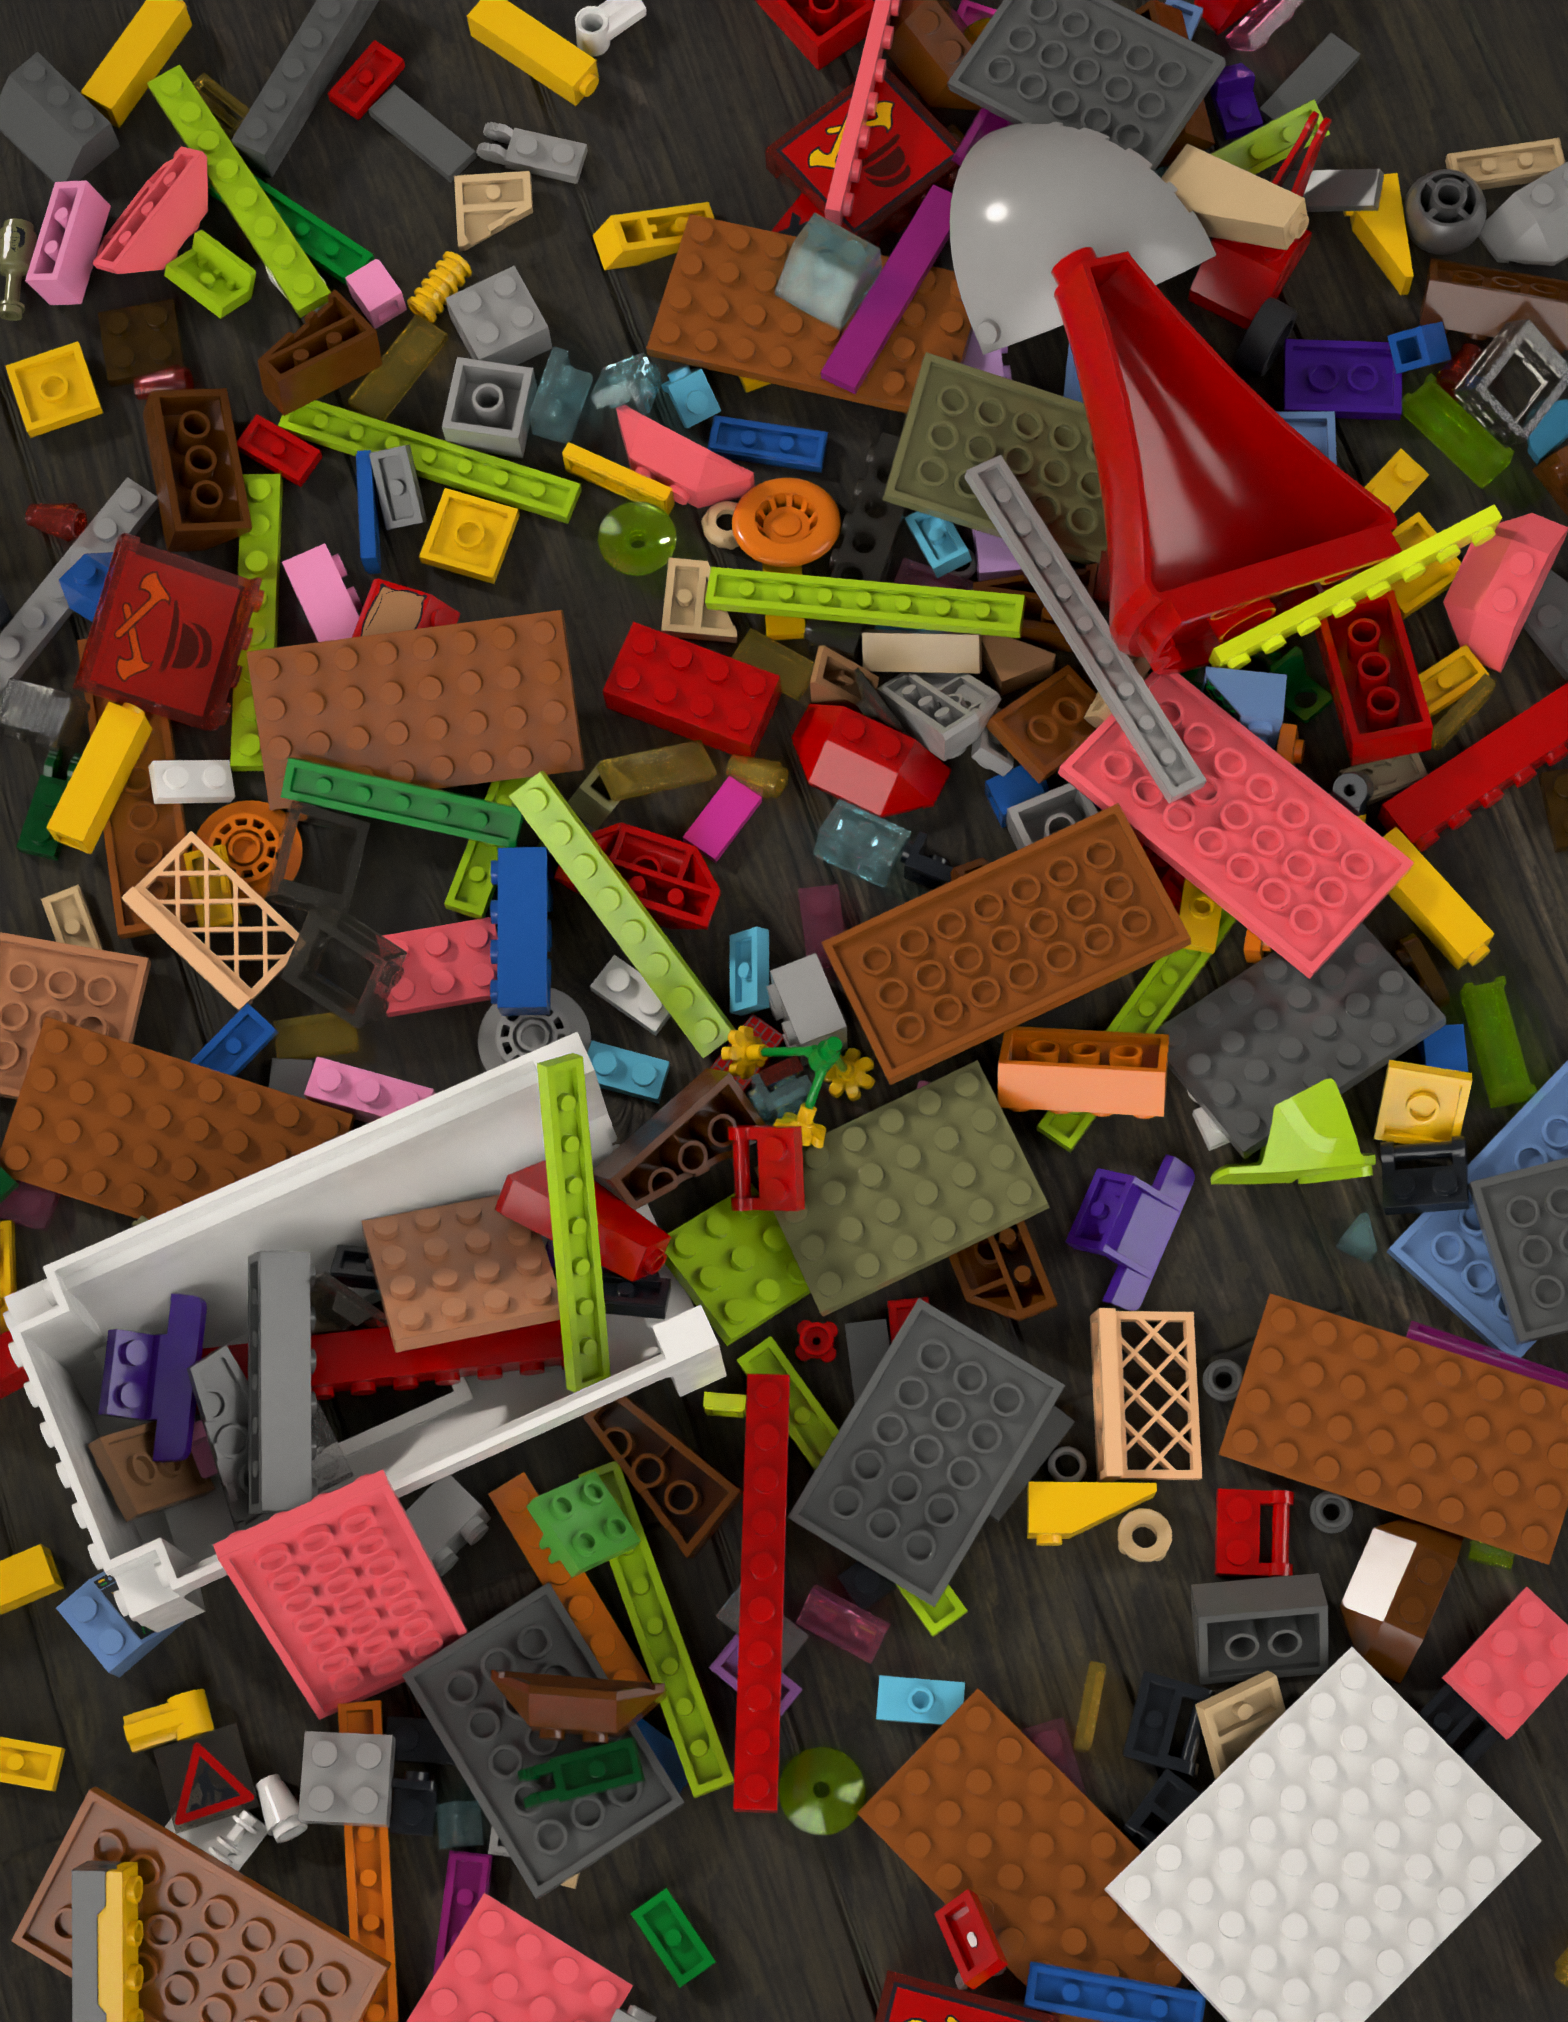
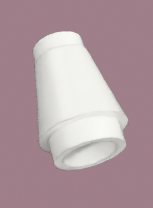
M279 1774L267 1776L256 1784L267 1833L270 1836H274L277 1843L289 1841L302 1834L308 1828L307 1824L298 1821L299 1802L281 1780Z

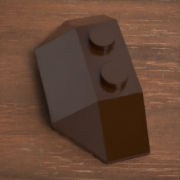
M902 0L899 16L891 17L890 26H894L891 49L884 50L929 107L980 111L981 107L950 91L947 84L977 40V37L947 0Z
M1025 1220L949 1256L968 1304L1016 1321L1024 1320L1058 1306Z
M1407 1517L1372 1529L1339 1608L1354 1649L1382 1677L1397 1684H1400L1426 1635L1455 1567L1464 1536Z
M491 1670V1680L532 1731H538L539 1738L544 1740L565 1741V1734L583 1735L582 1742L607 1744L609 1737L620 1738L666 1698L667 1692L665 1683Z

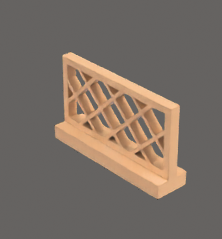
M192 831L135 887L132 886L121 897L127 906L238 1011L247 1002L251 1005L252 1001L309 944L301 934ZM191 844L204 854V871H180V855ZM209 860L220 870H209ZM175 861V871H165ZM209 876H227L233 882V898L210 899ZM158 877H175V899L158 900L147 889ZM180 877H204V899H181ZM238 888L249 898H238ZM233 904L234 927H210V905ZM238 904H256L261 908L263 926L239 927ZM164 905H175L176 916ZM181 905H204L205 927L187 928L181 922ZM267 915L278 926H268ZM263 932V955H239V933ZM268 932H286L296 942L286 954L268 955ZM193 933H205V944ZM210 933H234V955L217 956L210 950ZM268 960H279L268 971ZM223 961H234V972ZM239 961H263V977L252 988L239 976Z
M1116 1308L1097 1309L1090 1315L1097 1482L1202 1479L1194 1312L1116 1311ZM1121 1322H1136L1148 1334L1135 1349L1122 1338ZM1147 1322L1159 1323L1154 1328H1152ZM1166 1322H1183L1184 1340L1176 1349L1158 1333ZM1151 1338L1169 1354L1156 1370L1138 1353ZM1183 1348L1185 1359L1179 1354ZM1122 1349L1128 1354V1356L1124 1360L1122 1357ZM1131 1359L1150 1375L1137 1390L1123 1378V1368ZM1172 1359L1185 1370L1186 1381L1178 1390L1173 1388L1159 1374ZM1153 1379L1171 1396L1158 1411L1140 1395ZM1185 1389L1187 1400L1181 1395ZM1124 1391L1130 1395L1126 1402L1124 1401ZM1134 1400L1152 1417L1138 1432L1125 1420V1409ZM1174 1401L1185 1409L1188 1415V1423L1180 1432L1161 1416ZM1155 1421L1173 1437L1160 1453L1142 1437ZM1187 1431L1189 1434V1442L1183 1437V1435ZM1126 1432L1132 1437V1439L1127 1444ZM1136 1442L1153 1458V1461L1144 1470H1128L1127 1451ZM1177 1442L1190 1455V1470H1176L1164 1458ZM1158 1463L1165 1470L1152 1469Z

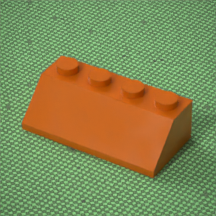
M1016 1026L1005 1031L998 1061V1103L1001 1108H1009L1015 1112L1035 1109L1049 1110L1055 1114L1088 1112L1100 1117L1112 1114L1133 1115L1139 1119H1150L1154 1116L1164 1117L1169 1035Z

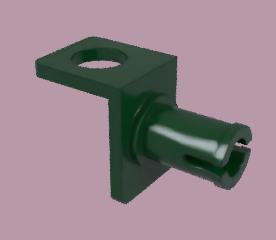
M1295 646L1285 655H1282L1277 650L1265 654L1262 650L1250 656L1251 662L1258 665L1266 673L1287 675L1284 708L1305 724L1310 722L1333 702L1332 695L1306 675L1302 649L1298 646ZM1302 692H1312L1318 697L1317 702L1308 708L1297 706L1295 698Z

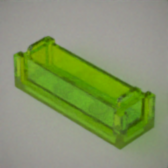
M1430 373L1425 378L1424 384L1412 395L1408 392L1403 397L1402 414L1482 489L1509 466L1514 451L1510 447L1506 449L1435 382L1437 378Z
M1505 976L1496 977L1494 982L1476 986L1473 985V982L1466 983L1460 991V997L1491 1108L1528 1101L1537 1092L1535 1084H1530L1504 991L1506 985Z

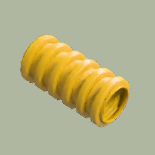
M445 252L443 254V261L439 260L436 263V270L432 269L428 273L429 279L425 278L421 282L422 288L418 287L415 289V297L411 296L407 299L410 310L425 322H435L437 319L436 313H442L444 311L443 304L447 305L445 298L457 293V287H462L465 284L464 278H469L472 275L470 265L460 255L454 252Z

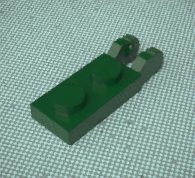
M52 747L49 750L44 764V773L40 775L16 846L19 852L55 861L58 860L63 843L55 841L46 827L82 756L81 753H74L67 771L66 781L57 778L63 761L62 749Z
M635 1737L549 1758L550 1762L524 1768L517 1772L521 1782L535 1781L550 1774L554 1776L556 1789L529 1794L528 1797L524 1798L525 1808L538 1807L556 1801L563 1803L645 1782Z

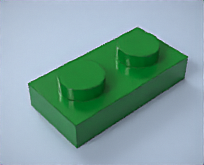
M665 1888L630 1913L679 1988L716 1963V1960L668 1888Z

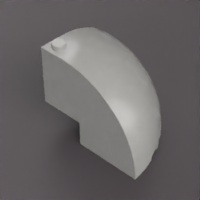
M1027 122L1010 125L992 131L982 137L965 156L956 177L950 208V243L961 299L983 355L1063 325L1057 302L1054 298V292L1058 285L1051 274V270L1061 259L1078 249L1092 247L1098 258L1128 251L1155 285L1216 256L1209 237L1195 212L1189 213L1175 193L1178 189L1171 182L1165 183L1151 170L1153 165L1131 148L1124 150L1117 144L1110 142L1109 136L1085 127L1079 130L1063 126V123L1052 122L1050 124H1032Z

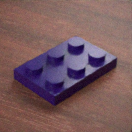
M1285 339L1283 412L1335 411V418L1400 420L1402 415V373L1396 374L1389 342Z

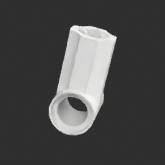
M606 0L598 7L587 6L582 8L575 17L577 47L591 57L604 54L610 46V40L646 16V7L642 0Z

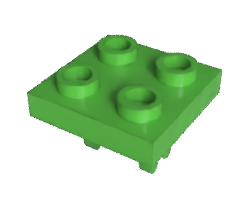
M596 1471L535 1497L526 1506L543 1533L539 1547L542 1550L549 1547L551 1554L548 1557V1561L553 1564L561 1560L571 1578L634 1549L641 1541Z

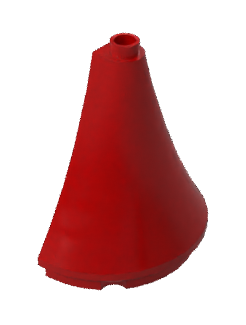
M1084 247L1068 254L1052 268L1051 274L1058 285L1054 292V298L1057 302L1072 350L1093 441L1104 508L1110 569L1109 631L1119 651L1130 656L1146 658L1154 673L1157 674L1181 673L1209 665V658L1213 648L1402 552L1392 534L1397 528V519L1391 508L1335 465L1290 426L1242 380L1169 302L1128 251L1098 258L1092 247Z

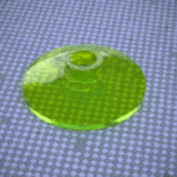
M629 502L616 507L604 518L598 533V544L602 557L613 569L623 574L640 576L655 572L668 562L675 550L676 531L671 518L661 508L647 502ZM636 540L645 542V545L641 548H633L631 546Z
M817 1747L801 1752L786 1766L779 1784V1798L785 1815L797 1828L814 1835H831L844 1830L857 1818V1812L863 1807L865 1784L858 1766L850 1757L833 1748ZM818 1782H825L830 1786V1793L826 1798H818L814 1795L813 1788Z

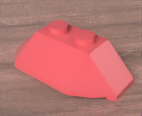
M181 146L174 153V158L164 163L146 181L103 238L97 256L92 262L97 269L115 274L164 270L166 264L176 259L178 250L187 238L198 230L200 221L208 212L207 156L203 151Z
M621 402L616 407L619 428L631 470L671 487L675 502L681 505L689 503L696 508H702L718 502L742 498L747 491L755 486L754 472L710 451Z
M1534 513L1499 523L1495 530L1496 535L1482 545L1475 547L1471 543L1443 601L1460 648L1466 644L1483 666L1499 673L1504 668L1568 533V527Z

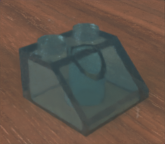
M814 213L792 244L776 286L775 295L841 331L882 270L880 248Z

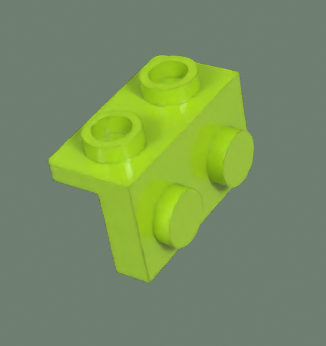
M199 230L194 234L192 249L166 264L164 276L221 319L252 299L256 271L248 263L224 247L219 241L212 238L205 231Z

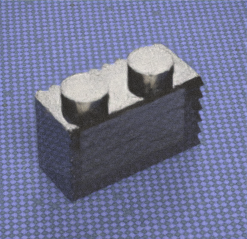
M10 677L0 701V727L5 729L4 736L18 742L26 743L27 738L30 737L37 739L35 743L39 746L53 751H58L60 745L75 748L77 747V740L80 739L79 734L82 732V726L85 725V718L88 717L87 712L91 710L90 704L71 692L31 682L28 683Z

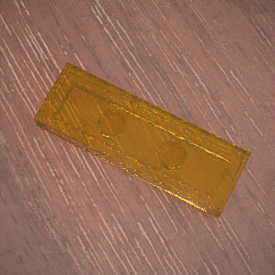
M416 314L382 356V366L371 371L348 399L349 406L362 415L384 421L449 340L447 333Z
M701 740L602 760L597 766L598 772L613 802L710 781L717 774Z

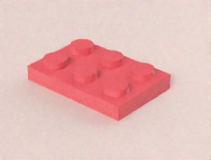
M491 917L375 937L387 1016L394 1017L491 1000L490 982L491 980H497V964H491L490 943L491 940H498L496 924H491Z
M1526 1587L1448 1670L1442 1679L1507 1740L1568 1674V1625Z

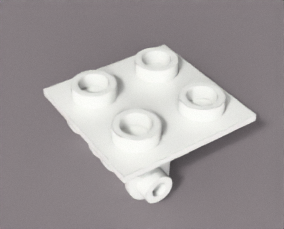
M199 1783L190 1794L186 1813L189 1812L191 1805L194 1803H198L202 1807L201 1800L203 1794ZM214 1790L215 1802H219L222 1797V1792ZM207 1792L205 1806L211 1805L209 1792ZM241 1805L180 1825L175 1824L176 1812L165 1826L166 1829L238 1872L268 1834L266 1825Z

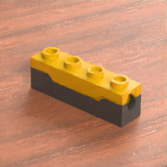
M86 1861L71 1870L72 2022H144L143 2010L139 2008V1991L142 1988L144 1971L142 1965L138 1964V1947L143 1939V1923L141 1920H138V1903L143 1894V1880L141 1876H138V1862Z

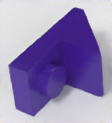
M1243 63L1225 66L1210 88L1211 97L1225 140L1244 136L1263 126L1253 93L1255 74Z

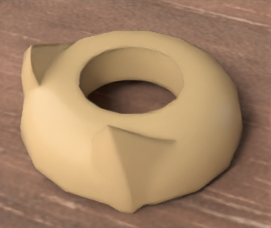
M718 502L707 510L701 520L704 536L711 544L718 548L733 550L739 547L733 531L722 530L716 524L717 519L721 515H733L738 504L737 502Z
M1139 1508L1129 1512L1122 1518L1117 1530L1119 1551L1138 1562L1161 1561L1166 1556L1172 1542V1529L1168 1520L1161 1513L1152 1509ZM1140 1527L1151 1529L1156 1536V1543L1148 1548L1139 1547L1132 1539L1133 1531Z

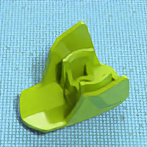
M1328 1078L1274 1106L1268 1141L1261 1148L1257 1162L1226 1164L1218 1168L1210 1179L1211 1184L1293 1183L1296 1179H1298V1184L1342 1180L1373 1175L1372 1165H1376V1159L1373 1153L1363 1154L1360 1152L1353 1126L1337 1084L1332 1078Z

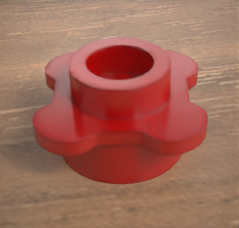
M809 1320L800 1322L797 1326L800 1342L799 1346L795 1349L797 1358L801 1361L815 1358L821 1359L825 1363L832 1362L836 1357V1350L833 1348L834 1337L838 1334L837 1326L833 1322H826L824 1324L820 1322L811 1323ZM814 1338L821 1340L819 1345L813 1344Z

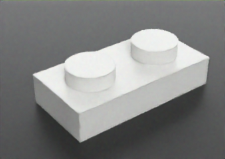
M229 760L152 761L148 767L154 804L231 803L235 798Z
M616 955L611 958L590 985L591 991L655 1036L671 1017L641 974Z

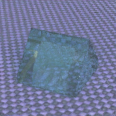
M1367 1212L1360 1213L1336 1245V1248L1363 1262L1371 1261L1377 1252Z
M453 1801L437 1805L440 1849L483 1845L481 1807L477 1801Z

